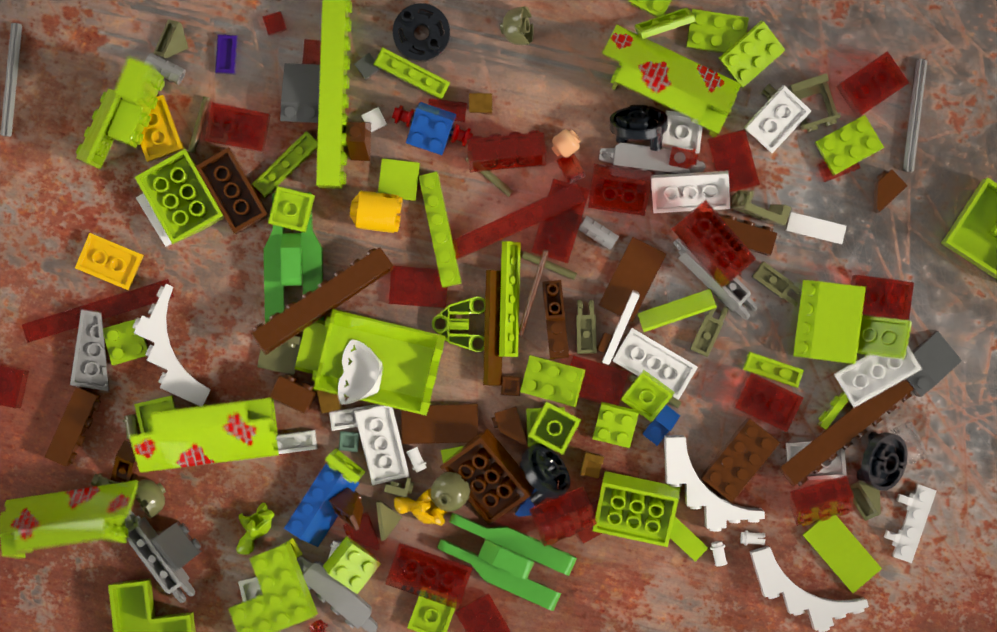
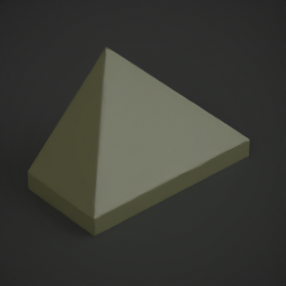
M168 19L153 53L163 58L171 57L188 49L182 23Z
M862 481L845 488L865 521L881 514L880 490L871 488Z
M377 501L381 541H384L401 520L402 516L382 501Z

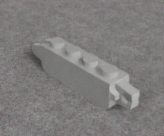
M619 143L615 148H601L599 154V161L613 164L612 167H617V171L628 172V169H634L635 173L647 174V171L655 172L654 175L704 172L706 168L705 163L692 160V155L689 151L662 148L660 151H652L650 146Z
M680 235L673 242L679 250L680 256L678 259L732 312L735 310L742 318L748 319L750 314L742 304L751 311L757 310L758 306L749 297L751 295L750 291L700 241H688Z
M130 509L129 515L125 519L129 532L127 541L163 590L168 594L172 593L180 603H184L186 596L179 588L180 586L187 595H195V590L188 581L190 577L182 567L174 572L151 542L153 538L158 536L156 531L145 517L141 519Z
M302 556L297 559L308 589L311 590L312 588L317 593L316 596L323 603L327 601L331 605L330 609L338 616L340 614L346 618L345 622L351 628L356 627L359 629L361 626L365 631L376 632L378 623L370 616L372 607L365 600L328 575L321 561L312 563Z

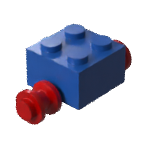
M423 102L419 103L416 111L414 109H411L410 112L405 111L403 105H400L399 108L395 107L392 118L395 119L394 123L398 124L402 121L406 123V127H410L406 141L407 144L439 155H443L450 136H452V143L458 140L462 142L464 147L466 144H470L473 138L470 128L464 131L456 124L455 129H452L457 114Z

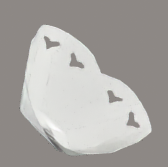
M352 339L346 346L342 357L344 373L338 384V397L341 404H350L377 393L381 383L382 362L369 347L360 341ZM353 345H355L356 350L351 352ZM348 358H350V360L353 361L350 365H348Z

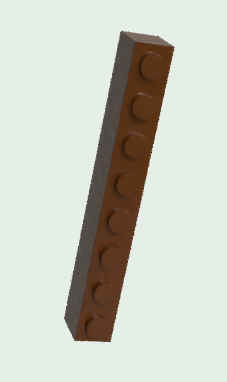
M381 247L378 249L372 248L365 254L366 257L361 260L359 258L350 263L348 269L345 271L343 269L339 270L334 274L333 279L321 282L317 286L318 289L313 292H306L302 295L300 301L297 303L295 301L291 302L285 307V311L273 314L269 318L270 321L264 325L260 323L254 327L251 333L252 337L265 356L391 272L393 264Z
M904 379L853 408L779 468L780 472L793 487L797 484L799 487L809 480L807 476L811 472L814 475L824 468L821 464L826 460L830 463L838 456L837 451L841 448L845 451L853 444L851 441L856 436L861 438L868 432L866 428L869 425L875 426L882 421L881 416L885 412L890 414L898 408L895 405L900 400L904 403L912 396L910 392L914 388L907 379Z

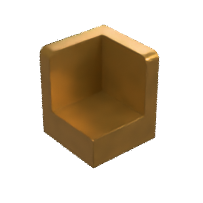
M469 93V112L492 115V93Z
M317 391L322 414L342 409L337 394Z
M585 452L580 475L599 478L604 456Z

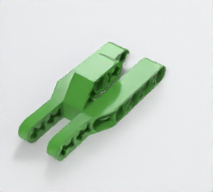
M275 193L272 194V204H273V200H274ZM312 210L306 233H284L283 227L273 225L271 235L263 249L265 323L270 321L269 318L277 312L282 313L286 309L284 304L285 286H302L303 276L304 295L308 291L313 292L318 289L317 286L323 282V248L313 231Z
M456 513L451 514L450 523L485 538L479 555L443 539H440L437 549L470 563L484 581L554 611L561 593L551 590L544 584L541 585L530 580L528 577L534 561L569 576L577 560L575 556L509 526L485 527Z

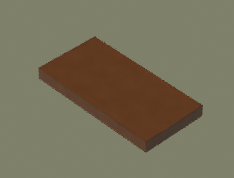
M632 237L598 306L621 317L632 290L639 292V298L629 319L630 322H633L667 254Z
M478 404L429 405L427 415L401 410L402 444L468 443L479 435Z

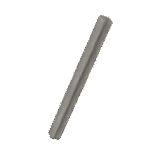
M12 23L10 29L0 134L6 137L12 135L22 25L19 23Z
M918 59L915 66L903 171L905 172L914 171L927 60Z

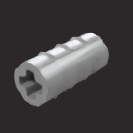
M150 53L145 60L146 64L151 65L169 82L171 81L179 85L185 76V69L153 53Z
M586 216L578 229L609 250H611L619 238L618 235L605 228L604 225L599 224Z

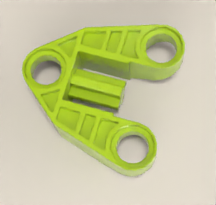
M478 296L450 304L433 318L432 328L439 335L446 336L445 340L450 344L475 352H482L484 346L481 349H475L473 341L476 338H481L484 341L483 336L450 334V330H469V319L450 318V315L481 314L485 312V299ZM476 300L484 302V308L481 311H476L473 308V303ZM439 318L444 319L446 322L445 328L441 330L435 327V321Z

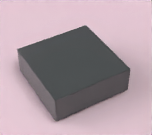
M370 53L354 64L365 80L380 70V68L373 65L375 59Z

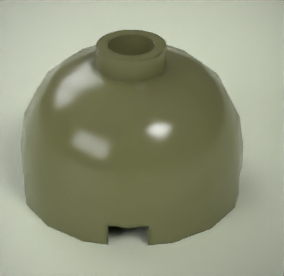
M524 6L509 10L503 18V23L500 24L501 33L514 45H528L533 41L534 27L533 24L529 23L528 18H532L529 9Z
M445 472L437 477L432 484L431 498L439 509L447 512L456 511L462 508L469 499V484L461 478V475L454 472Z
M143 479L138 481L134 498L138 500L139 506L146 515L152 518L163 509L166 500L164 497L166 490L161 483L156 484L152 480Z

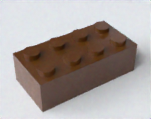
M228 147L195 166L234 234L237 235L270 216L231 148Z
M747 418L700 478L732 503L780 442L752 419Z

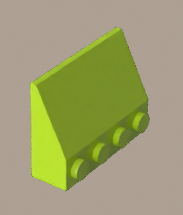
M109 88L107 92L102 94L100 99L102 103L99 109H96L93 113L91 127L88 126L85 130V140L83 144H79L76 150L77 159L99 169L102 168L114 142V139L107 136L121 102V98L114 94L115 90Z
M186 149L134 177L172 244L225 219Z
M803 280L793 356L856 364L866 287Z
M605 471L593 531L668 547L678 505L680 487H671L664 483Z

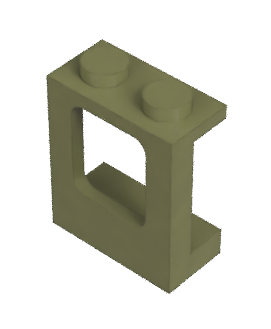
M827 73L787 87L800 100L815 94H821L828 112L827 118L808 123L805 118L799 124L801 131L807 129V132H812L819 129V125L825 124L827 127L836 124V120L841 117L840 114H837L827 83L829 81Z
M737 190L732 196L731 209L770 225L785 226L792 207L787 205L770 204L769 210L751 204L754 195L753 191Z

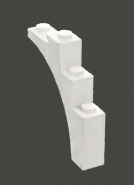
M166 284L165 287H160L156 295L159 297L157 304L153 303L148 312L151 315L150 318L143 315L141 319L137 317L132 328L135 329V334L155 343L154 346H149L145 354L149 356L147 361L168 370L167 373H162L158 381L161 383L160 388L203 407L210 388L199 383L186 372L177 360L170 345L166 315L168 301L174 287Z
M664 435L665 481L671 487H681L685 483V504L690 506V509H701L704 506L705 526L707 529H710V531H721V528H726V520H729V523H740V520L760 522L759 519H765V511L762 508L744 507L730 503L709 490L698 478L691 465L685 436Z
M769 546L749 551L762 595L773 599L779 597V593H782L787 612L794 616L805 613L804 610L807 609L812 628L815 631H828L831 626H834L832 618L841 619L850 612L858 614L864 612V608L869 607L867 599L864 597L851 600H831L810 594L796 586L783 573Z

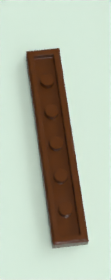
M486 270L483 385L502 386V357H499L501 271Z

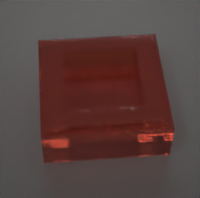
M281 11L263 16L269 36L287 30Z

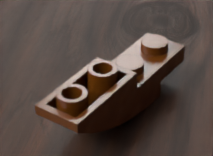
M561 280L542 282L550 360L569 358Z

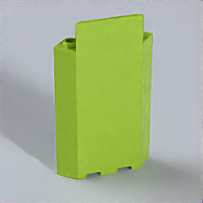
M333 309L331 317L327 316L326 321L318 320L304 329L294 370L313 374L312 381H315L314 389L338 395L339 380L344 373L342 366L344 350L352 339L360 341L375 353L382 362L383 367L379 391L361 400L427 415L446 336ZM353 345L351 352L356 350L355 345ZM348 358V365H350L353 361H351L350 358Z

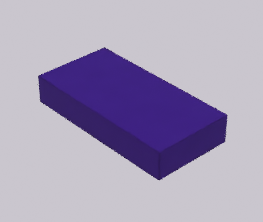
M218 34L215 73L235 74L237 35Z

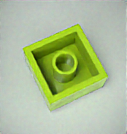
M546 401L528 436L563 454L581 420Z
M346 536L325 562L323 568L328 575L358 594L381 563L375 555Z

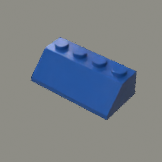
M325 463L284 529L299 539L319 547L338 517L329 500L347 487L354 492L359 482L356 484L348 482L343 478V473L339 470L331 469Z

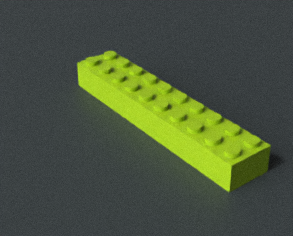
M322 0L316 185L323 189H343V185H346L347 175L343 171V165L347 166V154L344 152V146H347L345 127H347L348 122L345 108H349V97L346 94V89L350 87V78L346 74L347 70H350V59L347 56V51H351V39L348 36V32H351L352 22L350 17H348V14L352 13L351 0Z

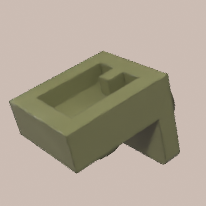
M407 477L405 487H401L402 483L391 481L390 484L386 483L384 492L407 497L408 493L412 494L414 482H411L412 477Z

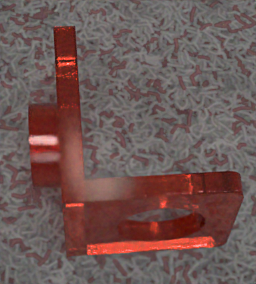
M672 147L669 165L690 170L693 165L697 164L698 154H695L696 148L689 150ZM677 152H682L685 155L683 163H677L674 160V155Z

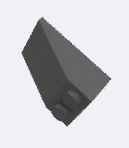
M284 63L280 121L318 123L320 65Z
M936 331L912 351L922 370L906 379L914 388L912 390L917 397H922L962 360L939 331Z
M179 521L151 540L174 572L202 552L200 549L202 546L196 538L192 539L188 534L190 532L188 527Z

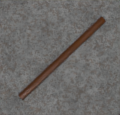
M543 249L519 327V336H523L549 253L547 249Z

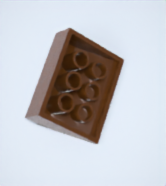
M488 428L474 437L440 466L444 473H457L462 476L461 478L465 482L467 481L470 488L468 501L488 525L529 498L535 489L521 467Z

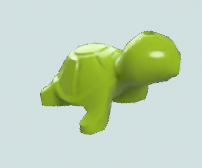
M261 503L256 513L251 516H244L243 513L239 515V521L246 533L239 540L236 548L238 554L247 555L252 553L255 549L254 540L264 536L270 530L274 513L268 509L266 503Z

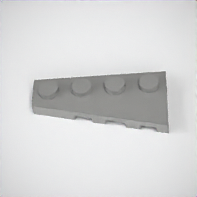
M81 310L70 381L72 386L109 391L101 312Z

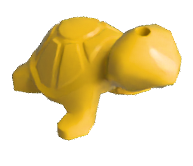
M431 489L422 493L416 501L409 497L400 496L394 499V507L399 514L412 512L424 524L442 526L445 523L443 517L448 513L439 509L434 504L430 494Z

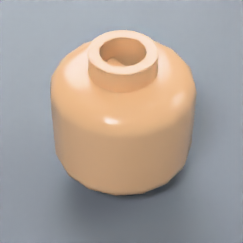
M564 129L553 137L552 143L554 146L552 150L557 156L562 155L568 158L579 149L581 140L573 130Z

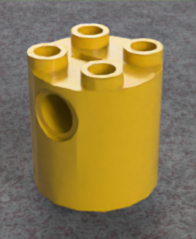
M361 190L351 201L350 217L357 229L389 233L398 232L401 215H397V213L400 214L403 197Z

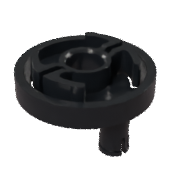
M417 3L406 7L398 14L393 25V39L397 49L406 58L417 62L431 61L440 56L447 48L450 40V27L447 18L438 8L430 4ZM424 26L429 30V35L424 40H418L414 36L416 28Z
M630 105V107L617 110L610 116V131L616 135L617 143H627L628 139H650V150L660 151L662 149V134L668 128V117L662 110L652 106L647 107V105Z
M871 432L868 436L869 444L863 454L861 468L857 471L856 476L858 480L865 481L869 487L886 491L893 488L905 472L908 459L907 446L905 441L896 434Z
M533 444L523 452L520 467L529 482L537 490L530 496L531 501L535 505H539L546 498L557 499L569 490L570 477L567 468L560 456L552 449L543 444Z

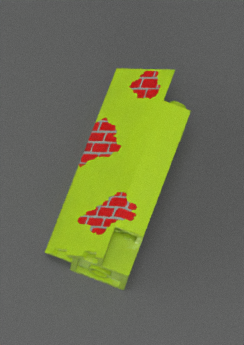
M617 24L602 52L603 55L619 62V66H621V68L617 66L610 83L613 84V90L616 89L618 83L692 118V122L709 129L708 135L714 138L719 134L727 116L730 114L731 107L741 87V83L646 38L642 39L640 35Z
M272 398L151 413V417H148L149 429H153V433L129 436L140 473L279 455L274 399Z
M137 480L6 500V510L0 514L2 556L21 559L26 558L25 553L33 552V549L100 539L127 543L129 532L125 519L129 515L138 487Z

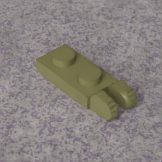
M762 261L751 277L778 297L785 299L796 307L797 301L788 296L787 293L791 289L795 294L801 296L802 290L766 262Z
M577 300V354L597 353L594 300H589L588 303L590 315H582L583 303L582 300Z
M727 307L722 309L719 319L712 317L717 308L709 310L690 350L705 357L709 356L724 324L723 321L729 309Z

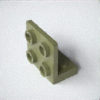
M294 336L266 356L260 350L257 367L294 375L302 337Z

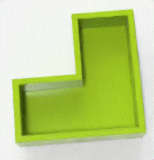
M128 57L114 92L116 96L121 98V102L107 136L134 148L140 145L143 140V129L149 125L151 119L149 114L151 109H155L158 102L156 96L158 91H162L165 84L164 77L151 65Z
M990 178L982 179L941 244L997 280V183Z
M290 542L249 558L263 594L228 608L237 632H277L311 619L318 614Z
M151 578L115 582L108 585L114 632H196L193 612L155 616Z

